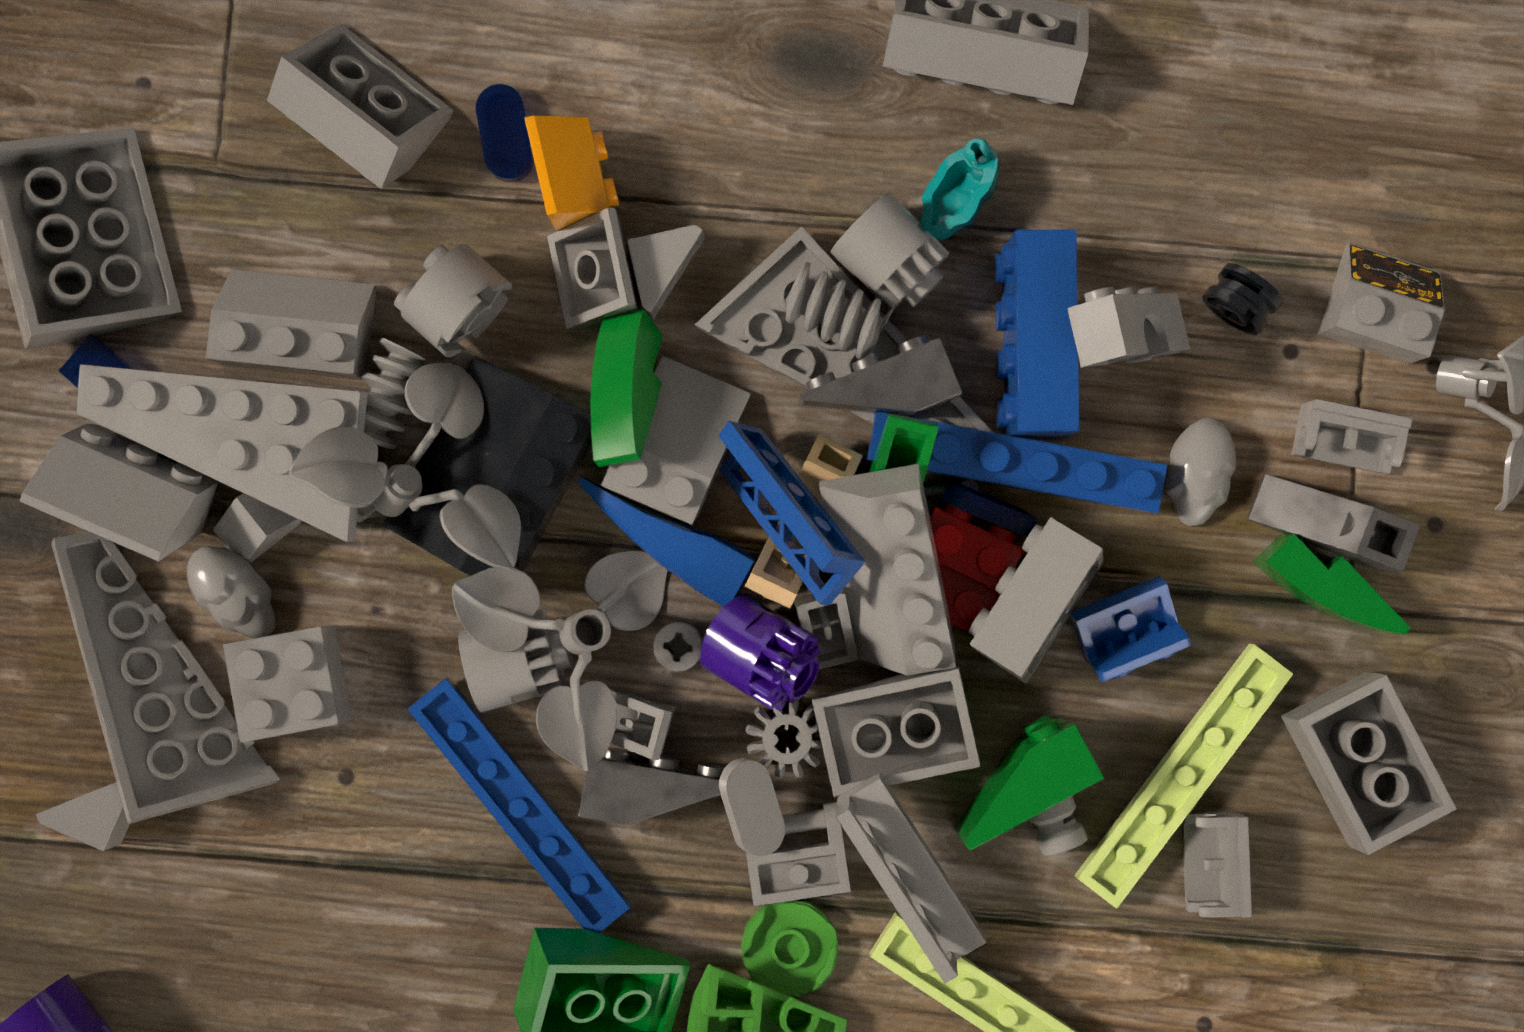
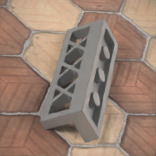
M879 772L838 797L836 818L943 982L947 983L958 977L957 959L985 944L986 936Z

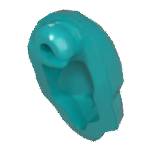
M972 139L965 147L946 157L939 165L936 175L927 185L921 197L924 207L921 219L922 228L925 232L929 231L938 241H944L958 230L971 226L978 216L983 203L988 201L995 192L1000 166L996 150L985 139Z

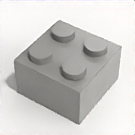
M335 625L320 626L223 644L240 743L339 725L352 720Z

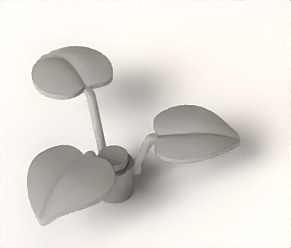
M1524 335L1497 353L1499 360L1483 358L1474 360L1446 355L1441 361L1436 378L1437 392L1465 398V407L1475 408L1511 430L1512 441L1509 444L1505 459L1502 500L1494 508L1497 511H1503L1524 486V426L1482 402L1481 397H1491L1497 381L1507 382L1510 412L1518 415L1524 410ZM1497 369H1504L1505 372H1498Z
M452 363L427 364L415 370L407 380L404 396L409 409L420 420L433 424L404 465H394L387 471L385 463L377 462L378 447L368 434L352 427L341 426L328 429L310 440L298 454L289 470L290 478L310 486L325 498L339 505L362 508L372 503L379 513L388 517L399 516L408 507L412 511H417L424 505L452 500L440 511L442 527L451 541L469 555L490 566L510 571L516 564L521 534L520 516L513 502L501 491L487 485H475L465 495L454 489L422 497L419 496L422 492V478L418 470L415 469V466L436 438L440 429L442 428L446 433L455 438L463 439L471 435L483 419L484 402L481 391L471 375Z
M627 551L606 556L591 567L584 582L587 596L598 606L594 610L587 609L571 615L566 620H540L532 618L538 610L540 595L532 578L519 569L512 568L508 571L492 567L470 577L457 580L452 587V598L456 615L465 631L481 646L498 652L517 650L525 643L529 626L535 629L560 631V640L563 646L569 652L578 654L579 660L570 677V687L557 686L544 694L537 707L536 726L543 742L556 754L582 771L594 769L602 760L611 744L617 722V706L615 698L606 684L601 681H590L580 685L581 675L587 663L592 660L591 652L602 648L608 642L611 633L610 625L622 631H637L648 626L656 618L663 603L668 570L643 551Z

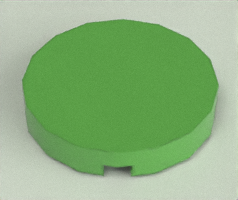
M803 899L765 904L758 908L746 923L741 941L743 962L751 979L756 983L791 997H798L800 994H806L811 990L813 992L823 986L834 971L839 952L836 930L827 914L811 901Z

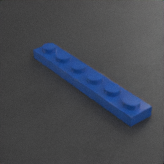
M879 411L875 413L867 461L873 462L889 413ZM922 420L938 424L939 426L927 472L1147 513H1159L1167 470L1166 464Z
M449 677L442 680L407 709L583 929L600 933L630 909L631 903Z

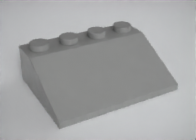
M134 128L0 142V254L25 350L77 342L181 315L180 301Z

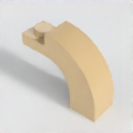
M819 434L799 477L823 506L819 481L854 475L863 455ZM793 534V543L795 544V546L798 549L803 548V546L800 544V542ZM769 537L745 587L769 600L790 608L803 581Z

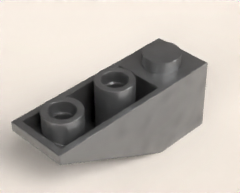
M925 335L898 345L897 348L900 352L898 355L882 361L879 353L853 363V373L836 379L834 373L829 372L806 382L808 391L800 394V401L802 405L866 412L879 411L913 416L958 398L962 391L941 339L938 338L927 342Z
M1264 474L1247 517L1249 521L1285 535L1295 534L1303 542L1380 572H1403L1420 525L1375 507Z
M609 747L597 766L591 771H586L578 817L629 825L721 795L719 779L725 767L699 763L698 770L695 771L678 768L679 760L675 758L661 756L659 761L650 759L649 762L630 759L631 751Z

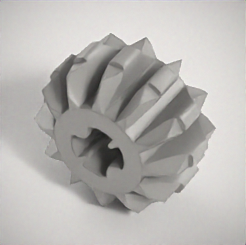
M795 699L793 703L789 702L788 711H779L773 708L775 714L772 716L763 708L757 707L754 710V714L765 723L764 727L755 724H748L746 726L747 734L762 737V740L747 745L748 753L756 754L765 750L766 753L758 762L767 768L773 760L777 761L775 777L778 779H782L785 774V764H792L793 773L796 778L803 776V768L799 762L801 759L804 758L813 767H817L820 764L817 756L809 751L811 747L823 750L821 739L812 737V734L819 732L817 721L810 724L807 723L815 714L812 703L806 706L801 714L796 713L799 699ZM781 725H785V730H788V725L798 728L795 733L798 744L793 748L789 749L788 743L785 749L776 745L779 739L775 730Z

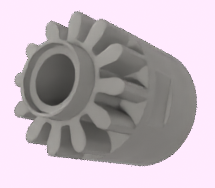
M890 192L866 210L841 236L830 251L854 277H857L868 288V291L875 298L881 300V304L888 311L892 308L896 309L904 300L913 308L920 303L944 278L937 268L950 254L929 231H924L921 223Z
M545 609L537 610L532 616L535 619L550 620L547 618ZM528 626L527 638L522 647L508 652L493 651L481 646L465 630L459 631L458 634L460 657L467 685L473 701L481 713L531 698L541 697L554 687L566 686L563 669L573 667L571 652L563 646L560 640V631L535 629Z

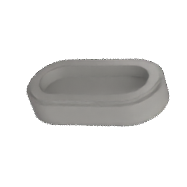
M747 758L735 759L723 769L719 779L720 794L735 842L742 850L752 855H770L779 848L785 835V824L770 774L766 767L757 761Z

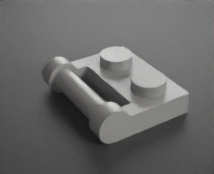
M837 802L823 804V809L782 815L785 824V834L826 828L828 842L778 849L767 856H755L746 852L753 906L851 892L842 827L836 818Z

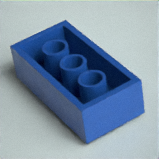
M1076 229L1015 230L1007 243L1002 245L1001 254H995L994 259L995 283H1002L1003 290L1002 302H996L995 329L996 331H1003V348L996 351L995 373L996 379H1004L1003 399H997L996 424L997 428H1004V435L1025 439H1063L1079 431L1078 352L1067 308L1077 305Z

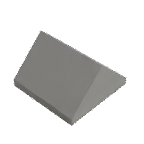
M606 208L547 236L566 329L602 323L603 318L639 310L621 222L615 208Z

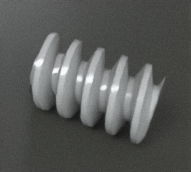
M806 261L784 305L787 306L785 321L792 324L803 314L805 315L803 324L805 332L810 333L815 327L822 324L821 340L827 342L836 333H839L838 349L845 351L856 342V358L859 360L865 358L873 350L894 308L885 316H879L881 300L877 298L866 308L862 307L864 291L860 289L848 299L845 298L846 282L840 280L832 289H828V272L823 271L812 281L809 279L811 263Z
M381 338L379 343L389 353L388 357L372 355L370 361L378 368L379 374L363 373L361 376L371 388L367 395L364 433L368 434L378 446L385 449H395L397 444L387 433L388 431H405L406 426L396 416L397 413L413 415L404 396L405 385L411 374L424 366V361L428 360L390 340Z

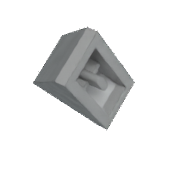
M690 225L627 240L642 308L650 318H655L704 241V232L700 227Z
M244 493L236 497L213 528V531L228 550L241 555L251 563L303 521Z
M844 589L830 606L819 604L813 594L795 598L794 604L800 627L819 638L816 645L821 648V651L815 657L819 662V669L859 660Z
M610 689L617 706V722L611 743L649 759L659 761L663 754L675 707Z
M117 782L36 814L39 824L101 851H106L120 845L130 825L126 819Z

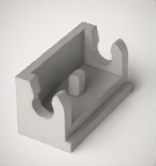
M1315 399L1301 404L1291 456L1380 474H1390L1392 466L1400 467L1408 432L1413 419Z
M1236 811L1189 812L1182 822L1185 910L1188 912H1199L1200 917H1252L1248 817Z

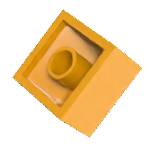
M534 115L524 118L546 213L556 231L606 208L620 206L613 177L604 179L600 161L609 159L602 130L593 132L588 117Z

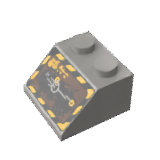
M1347 243L1317 335L1407 364L1430 357L1445 311L1441 272L1353 243Z

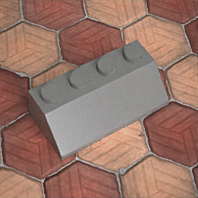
M896 0L883 67L892 68L896 72L907 76L922 74L937 77L951 85L967 83L986 87L990 91L1001 95L1016 93L1031 96L1045 104H1058L1061 102L1073 105L1089 53V7L1055 0Z
M919 464L819 481L824 509L866 561L844 587L858 658L906 676L956 668L954 636Z

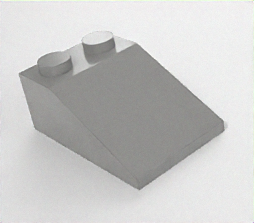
M662 356L654 372L661 381L662 386L641 459L610 465L601 486L695 526L728 449L718 435L728 421L740 422L751 393Z
M958 661L956 662V668L908 676L899 674L812 699L834 797L841 796L879 772L890 786L981 767Z

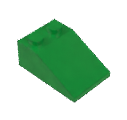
M1046 714L1023 727L1026 734L1015 739L954 826L956 834L969 851L1104 779L1075 724L1060 717L1051 719L1049 714Z
M534 928L513 1012L520 1032H671L691 965L688 959L582 928Z

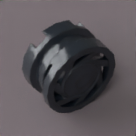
M1227 263L1218 274V284L1211 285L1202 296L1203 302L1217 317L1237 330L1255 336L1261 333L1267 325L1266 316L1275 313L1283 303L1282 296L1268 281L1255 272L1233 263Z

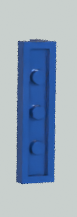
M728 421L718 436L731 454L719 468V471L819 604L830 606L866 561L764 431L758 427ZM741 467L752 481L747 482L739 472ZM768 502L777 514L772 515L767 509ZM793 534L800 542V544L803 546V548L798 549L795 546V544L793 543ZM819 568L822 572L834 573L826 584L819 577Z

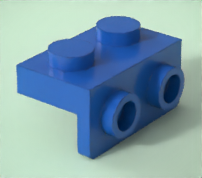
M1160 576L1070 612L1084 659L1100 681L1124 677L1133 669L1155 660L1167 659L1177 651L1191 645L1189 635L1178 623L1167 583Z

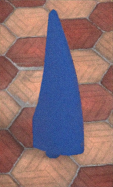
M579 477L577 482L600 509L634 543L660 565L708 599L724 607L737 596L743 583L747 582L758 557L717 534L706 532L645 510L587 478Z

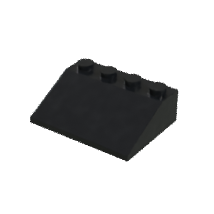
M474 355L466 372L475 380L481 391L484 402L483 419L478 428L471 435L463 439L455 438L446 433L442 428L440 429L436 438L415 466V469L418 470L422 478V492L419 496L422 497L454 489L465 495L475 485H487L501 491L513 502L520 516L521 534L517 561L513 568L524 571L592 444L591 415ZM452 500L424 505L417 511H412L408 507L399 516H387L383 523V526L469 576L493 567L463 551L445 533L440 521V511Z

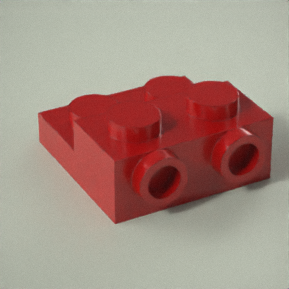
M946 503L944 510L937 507L931 508L929 517L951 624L968 632L973 621L983 608L989 611L992 610L1000 595L995 591L997 584L1010 566L1016 567L1023 550L1021 547L1014 545L1017 535L994 524H990L988 531H985L970 524L973 514L955 505Z

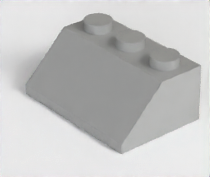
M342 23L281 56L267 98L270 104L380 189H383L412 168L454 112L452 108Z
M232 269L211 309L205 359L223 366L364 381L361 376L363 373H367L377 286L374 284Z
M86 424L59 437L23 490L20 502L159 562L203 532L218 481L208 478L203 473L184 464L164 459L158 456V452L142 444H129L113 437V432L103 426Z
M1051 517L1044 528L1036 524L1022 546V550L1027 552L1018 569L1010 566L1005 571L995 589L997 593L1001 594L991 611L983 608L979 612L968 631L969 634L974 636L970 643L974 650L1025 684L1031 678L1069 618L1070 612L1074 610L1104 563L1103 548Z

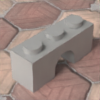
M1135 286L1115 290L1114 287L1097 289L1084 294L1085 303L1067 308L1081 368L1104 366L1125 360L1126 363L1147 362L1190 350L1178 294L1159 293L1157 286L1139 290Z

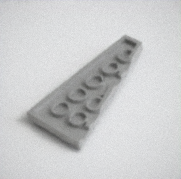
M801 226L694 325L695 328L808 389L806 382L826 373L833 372L836 379L853 373L852 364L859 361V359L856 358V342L845 351L838 349L839 333H836L827 342L821 340L822 324H819L810 333L803 330L805 315L802 314L792 324L785 321L787 306L784 304L797 276L807 261L811 263L809 279L812 281L823 271L828 272L827 288L832 289L840 280L845 281L844 297L847 299L859 288ZM863 293L862 307L866 308L871 301ZM888 320L873 350L866 357L879 353L883 361L898 355L900 352L897 346L908 340ZM960 396L916 415L906 416L992 432ZM846 410L873 425L876 412Z
M80 364L76 414L343 541H355L358 508L339 505L325 498L310 486L290 478L289 470L304 446L318 434L341 426L352 427L364 432L368 392Z
M89 531L53 538L51 545L128 824L277 783L280 780L270 765H266L254 748V742L240 743L237 723L224 705L225 700L182 639L179 641L165 621L166 616L157 603L153 604L136 580L137 575L114 542Z

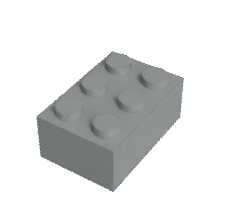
M1365 672L1281 715L1349 847L1369 855L1457 809L1387 675Z

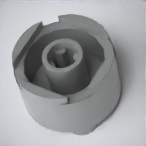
M460 244L451 250L447 249L444 245H440L433 250L423 264L427 271L416 284L411 283L406 286L394 301V306L401 311V317L446 357H453L465 349L458 342L466 335L470 334L474 339H477L487 329L508 300V297L502 293V290H512V283L467 244Z

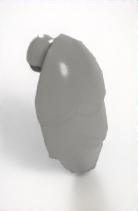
M1202 418L1191 424L1180 434L1170 452V465L1165 476L1164 490L1171 497L1180 522L1187 526L1203 524L1211 517L1216 508L1227 501L1231 476L1236 469L1235 446L1231 434L1223 423L1214 418Z
M202 546L193 552L188 560L186 577L191 593L198 605L208 610L215 621L226 631L239 632L253 639L272 634L276 627L275 613L271 605L272 590L265 580L253 570L250 563L241 555L218 547Z

